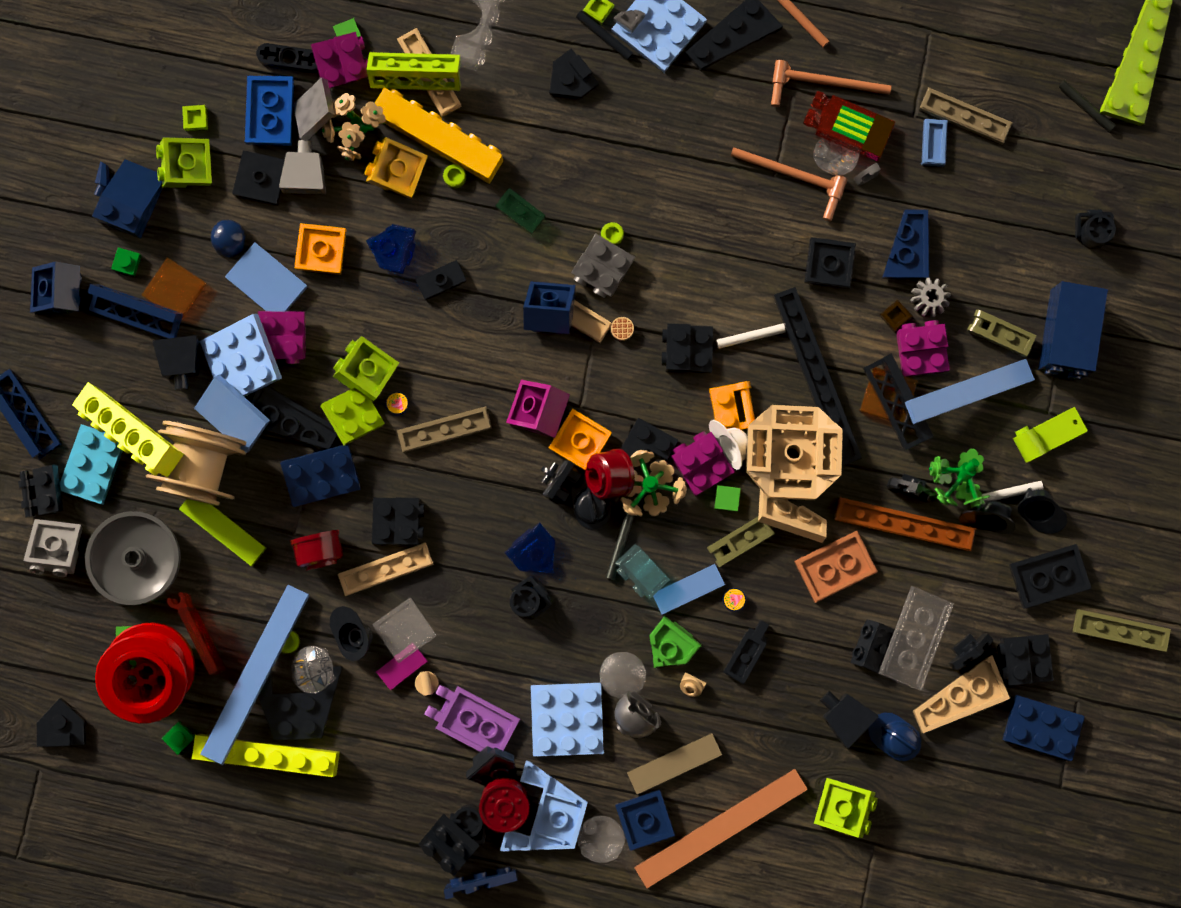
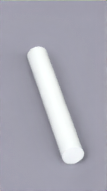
M779 324L716 341L720 349L785 333L786 331L784 324Z
M1042 481L985 493L982 496L990 495V498L985 499L984 502L996 501L1026 494L1027 489L1030 487L1034 490L1043 489Z

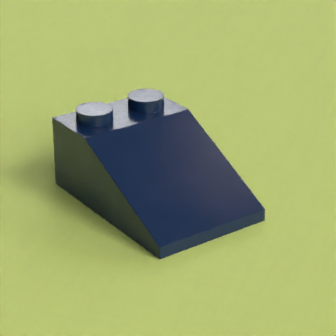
M125 159L101 194L92 217L99 223L141 239L163 189L162 181H158L157 172Z

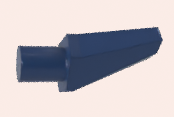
M101 161L95 183L98 185L94 195L97 197L101 196L110 182L109 167Z

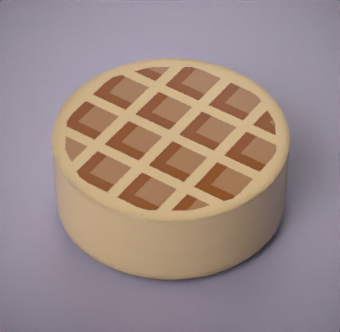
M619 317L613 321L611 333L615 339L625 341L633 335L634 326L630 319Z

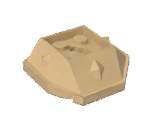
M771 405L748 425L746 473L768 498L816 500L841 476L842 428L834 423L819 407ZM790 448L796 449L799 457L795 459L790 458L787 450Z

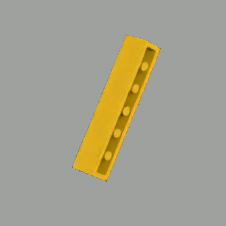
M383 88L375 104L383 108V114L386 117L384 124L450 162L462 166L464 170L490 184L503 162V156L498 148L493 145L487 147L481 143L482 140L471 133L468 136L461 132L462 129L452 122L450 124L442 121V117L433 111H430V113L424 111L422 105L414 100L410 102L402 98L403 95L397 90L391 89L390 91Z

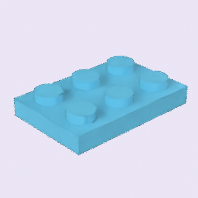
M81 424L60 481L61 491L103 505L123 451L117 447L119 442L114 443L104 436L106 432H100L97 429Z

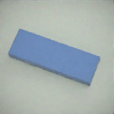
M713 564L652 593L661 614H665L725 584L716 565Z

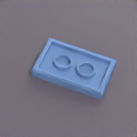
M255 242L225 276L265 311H288L308 287Z
M221 375L213 378L194 408L222 434L247 442L246 446H241L240 448L246 453L250 451L270 422L262 412Z

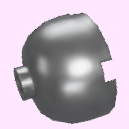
M628 691L617 702L614 712L617 729L623 735L628 734L635 738L649 736L661 726V720L657 712L653 715L648 709L652 705L643 696L634 691L631 694Z

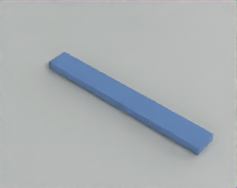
M287 585L201 751V756L221 765L224 764L301 614L309 594Z

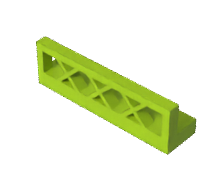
M369 52L367 75L370 88L460 91L459 71L461 58L460 55ZM374 76H382L386 80H375ZM398 77H405L409 80L401 81ZM420 78H429L431 81H423ZM454 78V82H446L443 79Z

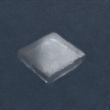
M411 597L372 624L398 663L437 636Z

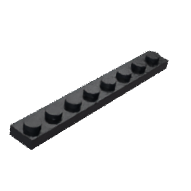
M796 287L775 294L773 298L815 406L819 407L834 423L842 428V466L862 459Z

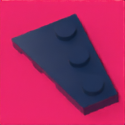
M905 210L903 212L882 279L929 278L928 210Z
M510 866L496 869L497 873L488 875L487 871L473 874L474 878L464 880V876L452 878L450 883L444 888L445 900L453 898V893L461 891L462 894H468L479 890L482 886L484 888H491L517 881L516 869L511 870Z

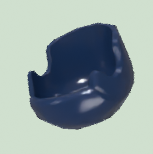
M233 220L219 221L214 225L211 232L212 246L217 254L224 257H234L244 249L245 231L240 223Z

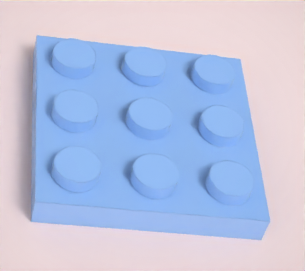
M635 0L627 11H642L645 13L644 19L632 34L617 23L613 26L611 32L665 73L703 27L707 19L683 0Z
M252 314L200 341L213 378L221 375L244 397L282 379L258 314Z
M601 683L531 685L533 756L604 754Z

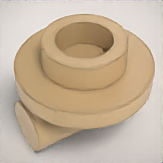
M429 671L420 672L416 677L415 687L424 696L433 694L438 688V678L434 673Z
M685 672L680 688L686 695L697 697L701 695L706 682Z

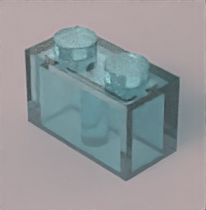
M636 544L615 562L619 567L616 570L617 573L625 581L629 578L635 584L632 588L641 598L644 595L649 599L652 598L670 580Z

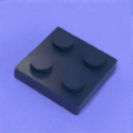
M660 790L615 804L630 851L675 836Z

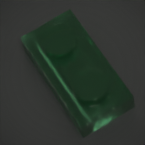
M510 188L495 205L499 211L531 235L546 217L545 214Z

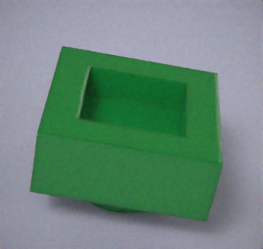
M118 247L111 269L135 277L142 255Z
M179 721L161 739L177 755H180L195 740V736Z

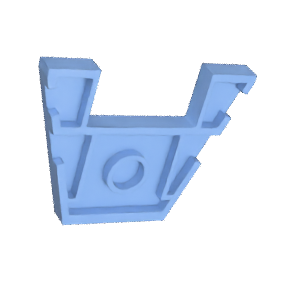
M526 760L520 782L543 788V793L531 835L516 831L505 832L500 851L575 849L588 802L532 762Z

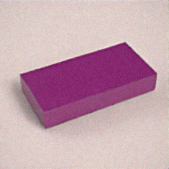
M412 643L376 672L386 686L392 690L428 661L417 646Z

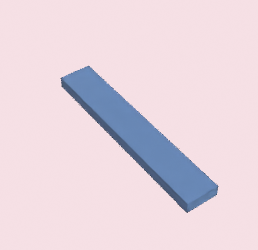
M1024 359L905 402L913 424L1024 385L1035 379L1027 360Z

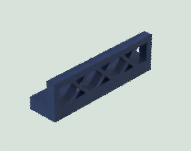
M90 284L88 293L92 294L93 298L89 311L166 338L177 337L183 313L100 284ZM99 298L109 300L111 307L105 310L97 308ZM121 305L129 307L132 314L123 317L117 307ZM144 312L151 315L153 322L147 325L143 324L139 314ZM167 320L174 323L171 333L163 330L160 321Z
M8 369L0 375V383L10 377L13 381L12 392H6L0 386V411L31 457L40 460L62 445V443L14 372ZM15 396L25 399L24 411L15 409ZM28 415L38 418L37 430L29 429L26 425ZM40 435H49L54 443L42 449L39 444Z

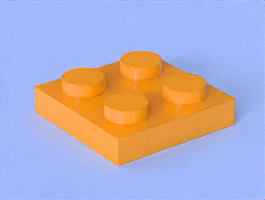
M300 223L295 270L341 275L346 228Z
M572 408L550 444L549 449L586 471L587 462L591 455L602 451L612 432Z

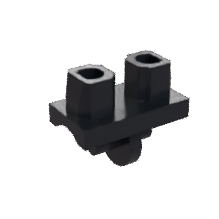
M564 460L556 474L555 471L559 465L555 462L552 463L549 469L544 466L541 468V471L545 473L541 482L547 485L550 479L553 478L543 492L544 496L565 502L570 492L561 486L562 483L567 479L571 483L576 484L582 476L574 467L575 464L573 462Z

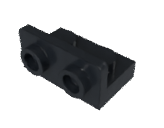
M867 619L861 629L858 643L853 650L851 663L885 676L901 632L882 623Z

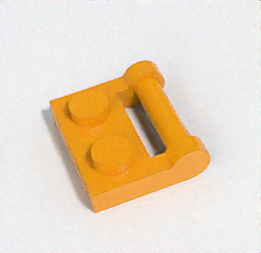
M750 381L709 388L714 419L723 424L726 429L737 428L745 430L755 420L749 391L751 389ZM737 391L741 392L746 418L745 422H739L734 392Z

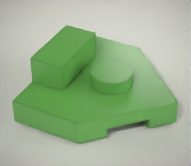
M664 616L650 634L654 668L687 664L702 644L696 641L693 635L675 621L673 623Z

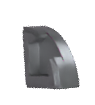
M639 10L622 11L614 17L613 21L632 34L644 19L645 13Z
M875 163L859 173L854 180L860 186L875 178L881 169Z

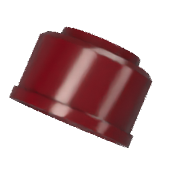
M617 448L591 455L587 462L585 471L586 482L591 492L597 498L603 500L630 495L634 487L635 474L632 461L624 450Z
M339 530L321 532L290 540L291 545H293L297 566L300 568L305 567L306 571L337 564V560L343 557Z
M508 777L496 778L489 782L483 790L479 803V813L482 821L487 827L497 832H511L521 827L529 814V801L523 785L515 779Z

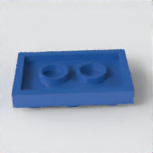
M247 76L246 145L292 146L293 76Z

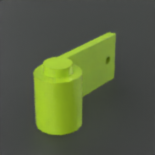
M1073 407L1030 430L1026 426L1016 431V437L1013 440L1024 461L1027 463L1088 430L1076 408Z

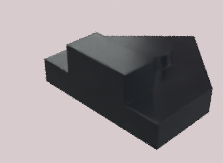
M572 48L553 62L549 95L582 99L599 86L590 68L579 55H576Z
M903 474L901 479L890 478L886 486L887 489L926 503L933 502L936 496L935 492L925 487L926 481L907 474Z
M988 633L982 634L977 639L971 634L966 635L951 648L956 657L948 664L953 670L962 669L967 665V660L970 662L984 653L982 647L985 645L986 647L990 646L993 642L992 637Z
M59 698L36 723L37 747L86 744V720L77 714L62 698Z
M486 746L473 757V767L466 772V777L468 780L487 786L489 782L496 778L508 777L518 781L514 755L498 748L493 749Z

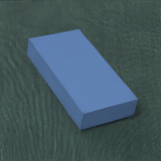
M924 120L921 165L941 167L946 165L948 120Z

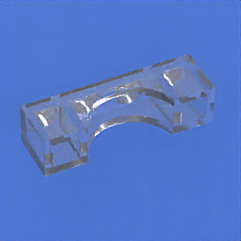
M472 0L480 8L482 18L475 30L465 35L456 36L451 55H460V67L477 72L479 65L482 66L486 57L484 49L486 44L489 45L493 36L491 28L493 23L496 24L500 15L498 7L500 2L504 3L505 0Z

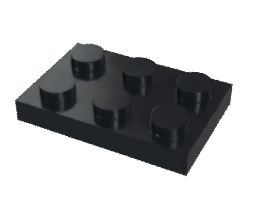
M1077 544L1009 564L1023 609L1091 589Z

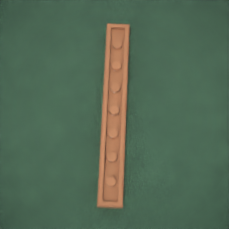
M793 769L634 868L646 888H649L808 789L796 769Z

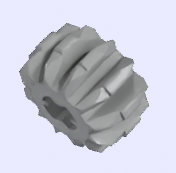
M926 278L925 284L919 281L917 283L918 288H913L911 291L915 295V297L911 298V302L918 303L914 310L918 311L922 308V316H925L929 311L930 316L935 317L936 311L942 314L944 312L943 307H948L950 304L946 300V298L951 296L950 293L943 292L947 285L938 286L940 283L939 279H936L932 284L931 279ZM929 293L933 294L932 298L934 300L932 302L928 301L929 297L927 295Z

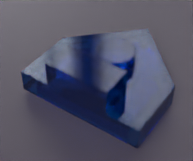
M392 224L382 233L366 240L381 269L403 274L405 266L410 265L416 246L413 243L416 231Z
M540 522L531 530L528 529L504 552L520 571L553 573L555 539Z

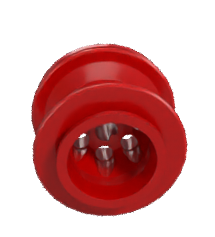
M159 623L134 625L121 632L101 656L95 674L98 695L106 708L120 719L137 724L160 721L168 717L179 707L185 694L190 689L195 675L194 655L187 640L175 629ZM135 660L137 665H131L128 661ZM149 666L153 671L149 673L144 668ZM160 675L164 676L165 682L159 680ZM129 676H135L137 678V682H132L129 679ZM144 684H150L152 690L145 689Z

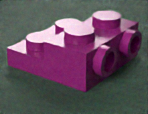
M356 32L311 44L319 76L328 80L329 88L368 78V58L364 59L361 51L365 49L362 36L357 37Z
M258 311L275 361L276 359H285V363L297 364L299 359L306 358L305 312Z
M938 320L925 322V326L916 327V323L902 325V329L896 332L903 377L949 371L945 324H939Z
M705 431L693 437L695 442L688 446L685 443L673 449L675 454L671 456L694 496L735 473L712 432L708 434Z

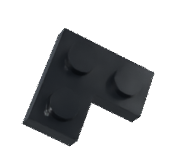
M638 418L621 449L629 457L636 451L648 450L667 461L678 439Z

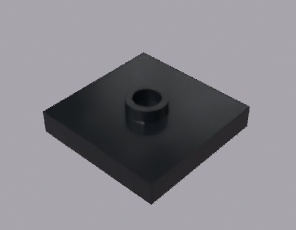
M243 150L232 192L233 196L278 206L281 194L279 184L285 160Z
M810 237L804 283L850 289L856 243Z

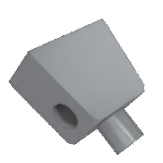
M299 140L298 152L286 153L279 184L282 193L326 194L322 158L319 153H311V141Z

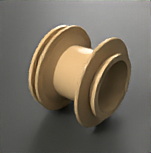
M163 421L162 425L166 426V430H158V433L169 437L174 442L173 446L184 453L169 477L146 475V478L162 483L161 487H157L156 490L216 506L220 504V502L216 501L217 497L233 500L234 496L219 492L218 489L227 456L233 454L246 455V452L240 448L241 446H246L247 442L203 428Z

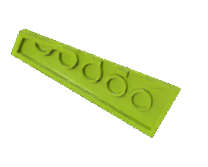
M1145 0L1138 17V22L1132 31L1130 43L1123 53V60L1114 75L1116 76L1114 82L1109 87L1100 109L1101 114L1139 126L1145 123L1172 0Z

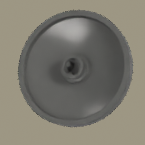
M137 511L119 513L102 522L91 535L85 553L86 571L92 585L105 598L124 605H141L162 596L174 583L181 562L179 543L170 527L153 515Z

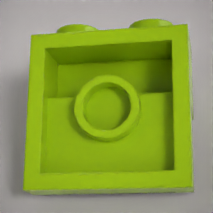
M163 138L160 145L156 146V157L161 159V167H158L157 177L158 181H162L163 187L186 188L187 185L210 186L212 184L209 139Z
M361 336L356 342L352 340L346 347L345 352L348 354L345 359L340 358L333 367L336 371L333 377L351 390L356 388L374 401L381 393L399 362Z
M826 778L814 824L857 838H863V835H868L870 831L871 821L868 820L870 811H875L878 798L874 797L875 792Z

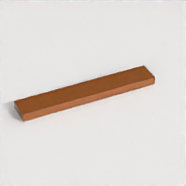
M841 497L838 500L834 518L835 521L965 551L972 550L976 528Z

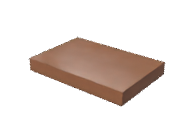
M858 531L794 561L814 603L878 572Z

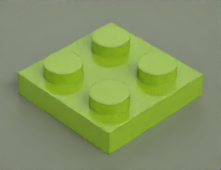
M356 388L350 389L321 405L343 445L385 424L371 399Z

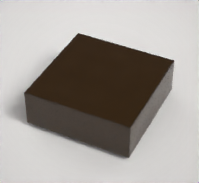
M896 300L879 315L893 332L897 331L913 317L899 300Z

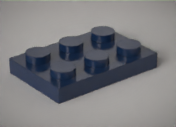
M349 444L288 459L280 463L293 507L361 489Z
M1015 695L1002 740L1072 761L1085 716Z

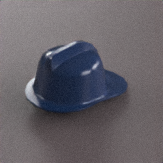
M893 713L878 714L879 717L869 726L871 741L879 749L896 760L908 761L913 759L921 748L919 732L908 722Z

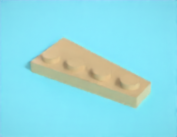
M989 655L913 710L921 732L925 733L1006 701L1010 697L992 655Z

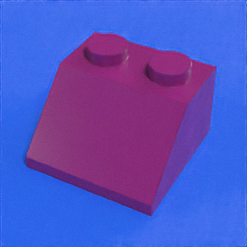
M521 380L506 423L540 435L555 438L570 394L551 385Z

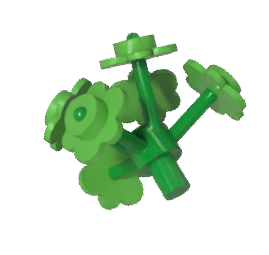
M969 449L967 453L962 452L960 454L961 460H959L958 467L956 468L949 466L947 459L940 460V456L935 457L934 462H931L929 467L930 475L934 477V483H951L952 473H956L958 477L947 492L940 488H935L940 503L947 506L949 504L957 506L958 504L950 496L956 489V498L960 501L965 500L964 505L970 504L971 508H980L981 505L985 504L984 500L990 498V495L982 496V493L979 491L980 486L974 484L972 479L976 473H980L983 470L982 462L984 457L978 455L976 449Z

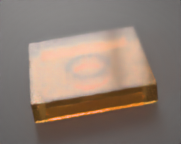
M167 257L142 293V296L152 303L183 313L184 317L207 283Z
M877 367L872 369L874 378L883 381L886 374L885 371ZM903 376L912 395H914L918 380ZM868 381L859 411L889 420ZM885 386L883 396L885 399L894 402L896 393L893 388ZM895 406L893 413L895 420L904 422L907 415L905 410Z

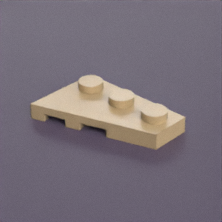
M760 489L758 522L823 543L827 532L826 519L804 506L798 507L788 499L768 498Z

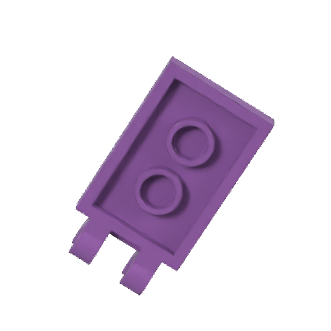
M440 684L436 694L446 699L441 711L429 705L424 715L438 721L436 729L478 751H482L486 746L504 751L520 718L459 686L453 692Z

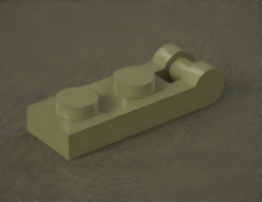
M975 311L973 316L975 319L973 324L969 325L967 332L1023 357L1028 356L1037 335L984 311ZM983 322L989 323L987 330L981 328Z
M758 517L713 543L707 549L710 554H714L717 559L715 561L718 567H721L775 533L771 526L758 522ZM725 544L730 550V553L724 555L721 547Z

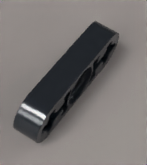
M269 43L261 44L257 48L256 56L264 66L309 73L318 72L316 62L310 66L307 61H302L300 58V54H302L304 60H311V57H314L311 49ZM267 50H270L272 55L278 56V51H280L279 62H277V58L274 56H269L268 60H265L262 54H266ZM287 53H294L296 55L295 61L291 64H287L283 60Z

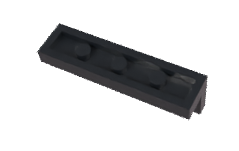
M892 353L863 368L904 451L934 437L926 420L913 424L905 402L914 399ZM882 365L886 373L884 380L875 379L871 369ZM885 386L894 389L896 393L894 402L884 398L883 391ZM895 406L904 409L906 413L904 422L895 420L893 416ZM905 428L915 430L919 439L907 444L903 436Z

